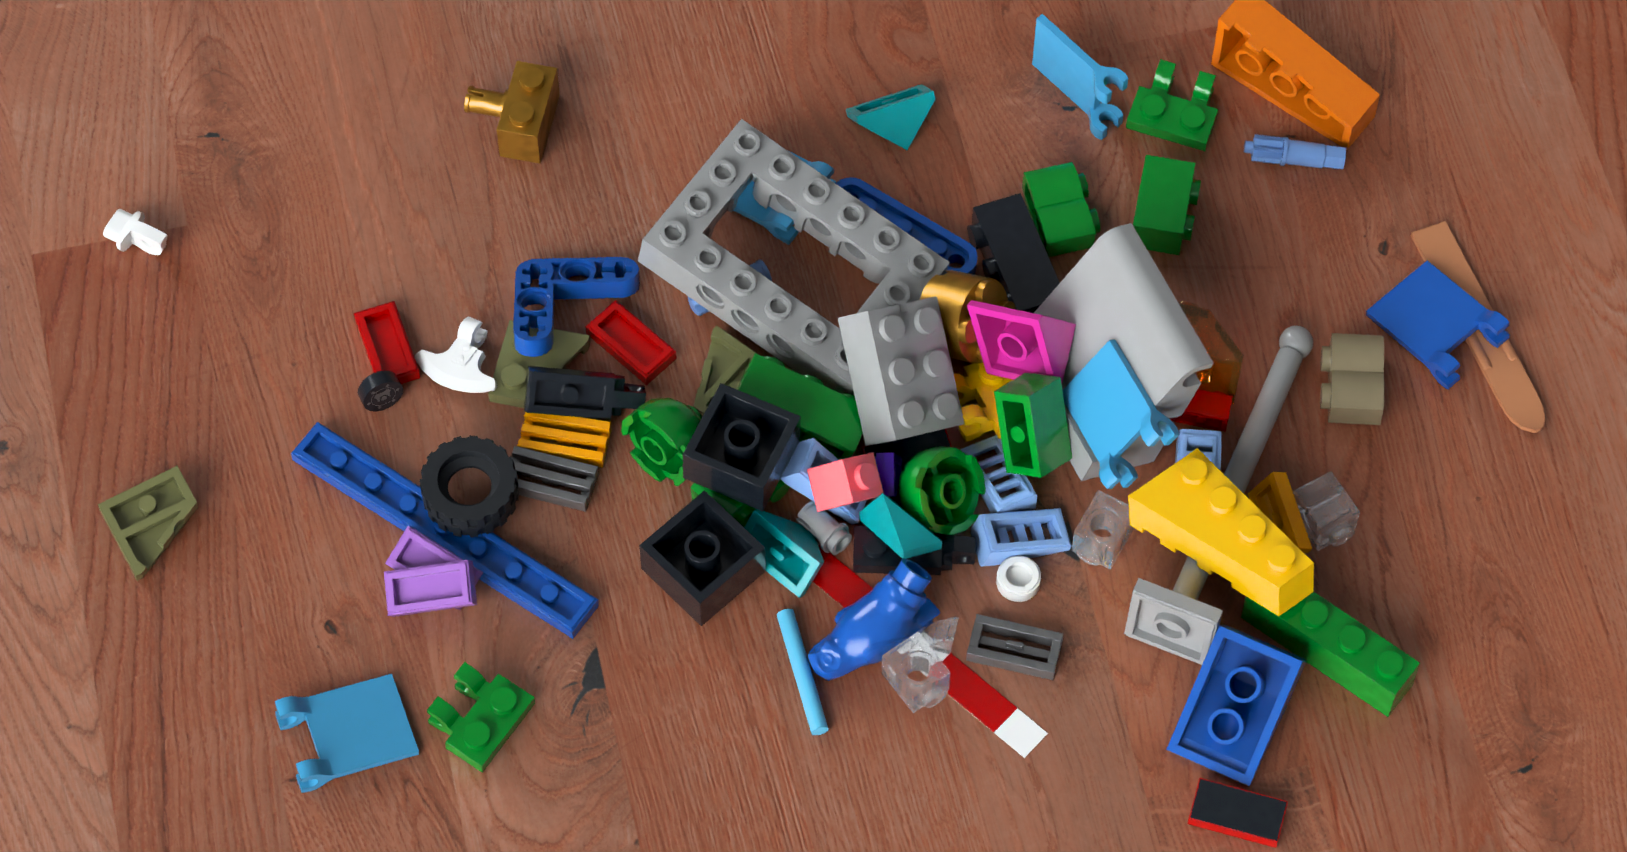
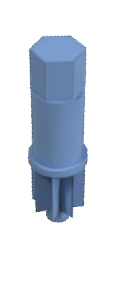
M1255 134L1253 141L1245 140L1244 153L1251 154V161L1280 164V166L1288 164L1342 170L1344 169L1346 159L1345 147L1291 140L1288 137Z

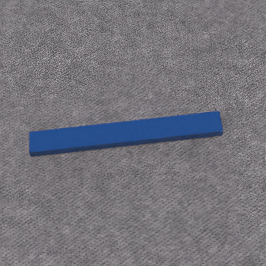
M319 422L313 426L291 452L294 462L399 529L405 531L407 526L413 527L463 560L473 561V566L483 572L479 580L573 639L599 607L597 598L493 532L479 534L478 537H470V535H462L460 537L453 535L450 531H443L436 522H432L429 518L428 511L424 507L420 486Z

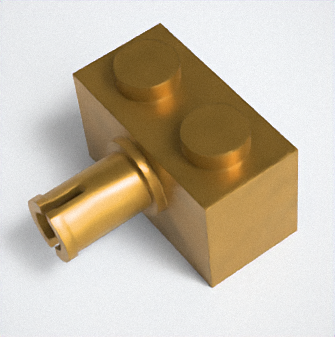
M517 61L509 89H506L504 93L469 86L467 92L470 94L465 96L464 111L500 117L496 129L500 156L540 164L560 97L557 68Z

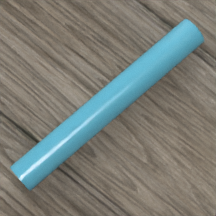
M784 609L777 613V619L811 734L821 735L829 730L794 610Z

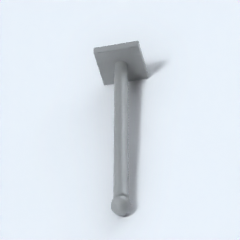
M1302 326L1288 327L1280 335V349L1225 470L1224 475L1243 493L1246 491L1302 360L1309 355L1313 348V337ZM1187 556L1173 590L1138 578L1133 589L1124 634L1202 665L1220 625L1223 610L1198 601L1209 573L1197 567V561Z

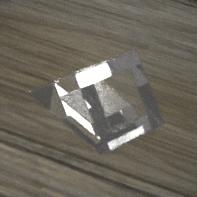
M955 616L935 621L929 625L923 632L920 647L950 654L959 617Z

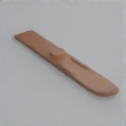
M1446 221L1411 232V238L1424 262L1428 260L1486 309L1493 311ZM1478 329L1466 339V342L1501 409L1509 420L1521 430L1532 433L1543 430L1545 423L1543 405L1509 339L1496 348L1485 339Z

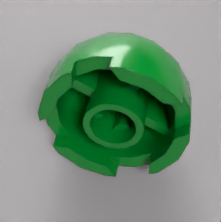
M672 398L651 399L640 405L622 421L621 432L622 435H630V439L635 446L630 451V454L646 473L659 482L667 477L674 481V486H679L686 480L683 478L682 454L700 423L702 415L693 406L686 405Z
M939 446L923 450L904 466L899 477L898 497L900 506L933 533L955 535L964 532L979 516V514L973 513L978 504L979 494H985L986 487L983 471L973 455H967L960 449Z

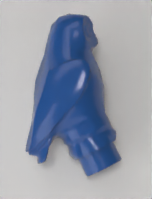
M902 559L895 571L890 570L882 581L878 582L869 593L861 597L854 604L839 611L834 619L836 626L833 631L817 643L808 653V659L814 672L830 681L860 667L879 663L916 639L929 625L934 623V618L941 613L924 593V590L932 580L931 575L915 562Z

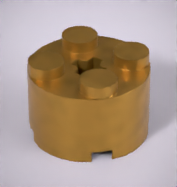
M945 270L947 273L943 276L936 274L925 286L920 300L937 296L950 358L971 363H982V356L967 304L973 300L1015 309V304L1012 301H1008L1004 287L996 279L954 270Z

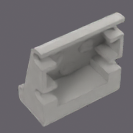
M1132 223L1117 226L1100 236L1034 312L1035 314L1076 324L1063 378L1062 390L1109 340H1116L1156 409L1170 419L1181 416L1201 385L1195 372L1211 368L1214 363ZM1065 405L1072 459L1069 461L1081 481L1099 477L1100 463ZM1140 435L1121 454V457L1127 460L1133 467L1154 462L1164 444L1160 439L1154 446L1148 447Z

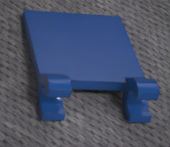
M1428 260L1366 311V316L1420 360L1429 369L1437 382L1446 389L1451 388L1460 380V375L1455 372L1460 367V363L1449 353L1479 329L1485 339L1496 348L1510 338V334L1505 331L1509 326L1507 318L1497 311L1486 309Z

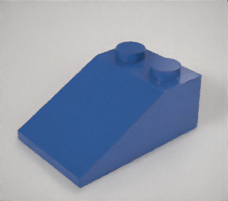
M1219 625L1166 750L1250 786L1291 700L1307 660L1228 625Z

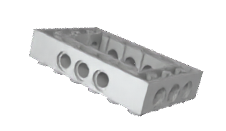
M741 119L642 239L638 262L797 373L814 376L821 380L824 386L841 394L848 393L854 395L840 328L710 239L715 225L727 211L732 212L735 209L738 197L750 182L753 181V196L765 209L769 206L778 213L789 216L795 224L794 229L800 233L804 230L829 247L828 252L833 256L839 254L862 270L865 278L879 284L857 313L920 300L921 294L929 280L936 274L942 276L946 274L945 270L948 269L950 262Z

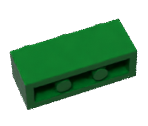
M754 354L737 390L801 416L800 442L814 438L837 459L841 460L852 457L863 434L855 396L834 391L824 386L823 382L814 376L801 375L786 368L780 360L774 357Z

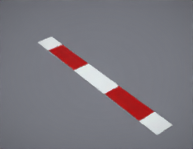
M817 542L824 563L812 582L844 608L854 604L873 589L830 552H824ZM925 631L897 651L1024 758L1048 734Z

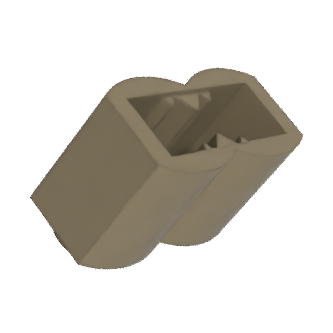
M1332 333L1330 345L1322 346L1320 371L1328 372V383L1321 384L1320 409H1328V423L1381 425L1384 410V336Z

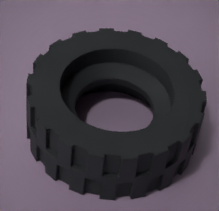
M471 435L468 438H461L460 436L453 438L448 443L440 444L435 452L429 454L427 463L423 464L421 469L422 479H420V488L425 510L427 509L429 518L432 522H436L440 529L445 532L450 531L455 536L470 535V537H478L479 534L494 532V529L498 526L502 527L507 522L509 515H513L516 509L515 503L519 500L517 471L515 470L512 457H508L506 449L501 445L497 446L493 440L488 438L480 439L478 436ZM465 468H476L485 472L492 484L489 495L483 501L473 505H464L456 502L448 492L449 481L456 472Z

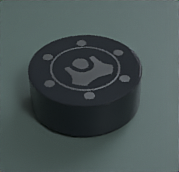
M378 371L369 375L361 382L357 393L364 407L369 411L376 412L385 410L398 402L403 394V386L394 372Z

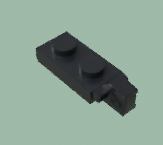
M528 366L524 411L527 413L611 419V416H621L622 408L637 409L646 401L645 386L625 383V376L606 372Z
M854 526L853 572L888 574L890 570L895 571L902 558L867 526ZM933 533L942 541V549L907 558L920 565L930 575H941V571L952 570V564L974 565L976 555L975 537Z

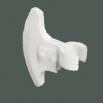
M469 316L466 317L459 326L458 338L449 350L444 353L435 354L422 349L416 353L415 360L422 371L433 381L452 390L468 393L495 391L497 389L495 379L481 372V365L486 356L478 348L484 343L488 333L487 330L480 328L483 322Z

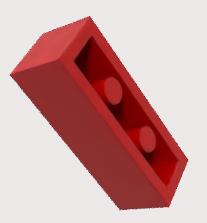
M1198 388L1181 416L1170 418L1172 422L1226 432L1233 396L1226 395L1221 391L1210 392Z

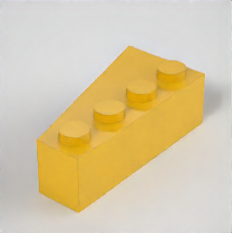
M1198 448L1128 495L1130 526L1142 533L1146 530L1158 537L1160 544L1174 553L1177 550L1197 561V567L1210 575L1215 572L1230 581L1233 589L1277 616L1282 615L1314 592V562Z

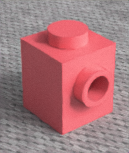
M874 452L807 469L817 512L876 498L882 493L884 494Z

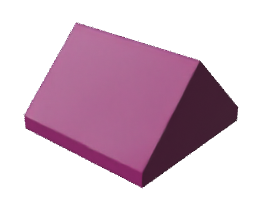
M973 300L967 304L987 374L1014 380L1024 373H1034L1061 377V383H1063L1076 324L1040 314Z

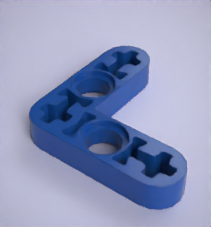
M626 257L531 259L522 262L517 267L515 275L513 321L515 349L520 354L529 357L542 356L552 349L555 299L624 298L635 294L640 287L638 264ZM577 275L588 277L584 281L568 280V278ZM533 279H539V287H531ZM533 304L544 306L543 309L535 311L524 309L526 306ZM530 328H538L537 336H530Z

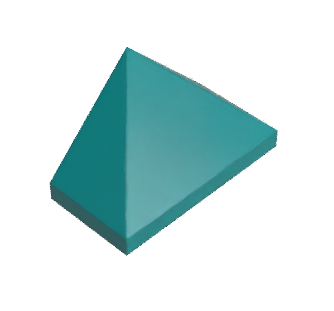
M920 84L845 110L847 117L857 124L908 150L936 98L933 90Z
M883 493L859 512V520L902 559L942 549V541L904 510L897 501Z
M754 510L744 528L765 547L766 572L797 597H803L824 563L815 536L796 522L765 511Z

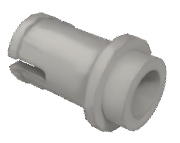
M810 501L799 511L796 521L821 543L820 548L824 552H831L837 555L851 542L852 535L849 533V527L845 523H838L825 510L817 512L814 501Z

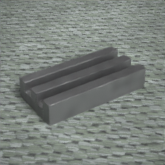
M514 446L512 459L517 475L541 480L543 483L554 486L561 485L582 491L580 495L518 479L519 495L586 512L598 477V466Z
M976 614L966 661L1053 680L1063 641V633ZM984 631L1050 646L1051 650L1026 646L1021 642L1012 640L1004 641L982 636L981 633Z

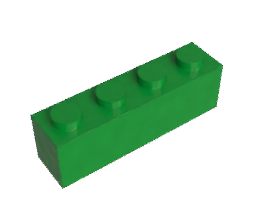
M1311 593L1280 616H1277L1250 598L1245 597L1241 614L1243 620L1293 654L1306 659L1308 664L1385 716H1390L1413 686L1420 662L1317 593Z

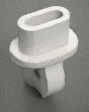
M118 209L103 232V236L116 242L117 249L123 252L134 244L149 254L160 255L166 247L167 234L144 223L145 215L140 211L131 214L125 210Z

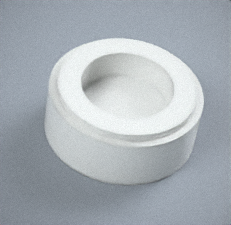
M1012 556L1000 564L997 571L996 585L1003 597L1014 602H1024L1033 598L1039 591L1041 571L1032 559L1025 556Z

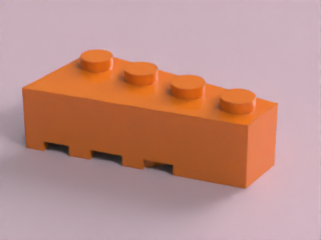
M1235 0L1219 18L1211 65L1334 143L1345 147L1346 150L1349 149L1375 118L1380 94L1267 1Z

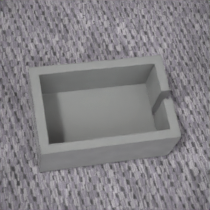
M937 296L838 317L865 446L896 441L964 424Z

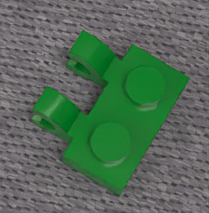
M1160 59L1152 88L1138 87L1127 118L1126 128L1206 151L1218 116V109L1208 106L1214 92L1213 85L1216 75L1200 71L1191 101L1169 95L1175 76L1173 74L1176 64Z
M464 662L454 674V679L458 681L455 684V689L465 696L472 698L476 703L463 718L454 707L437 696L427 709V713L431 715L428 723L450 735L445 742L447 750L483 773L534 706L535 697L499 673L489 683L475 668Z

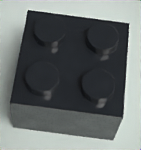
M720 383L682 454L683 478L763 512L800 442L801 416Z
M705 490L639 545L641 569L700 626H703L766 571L765 547Z

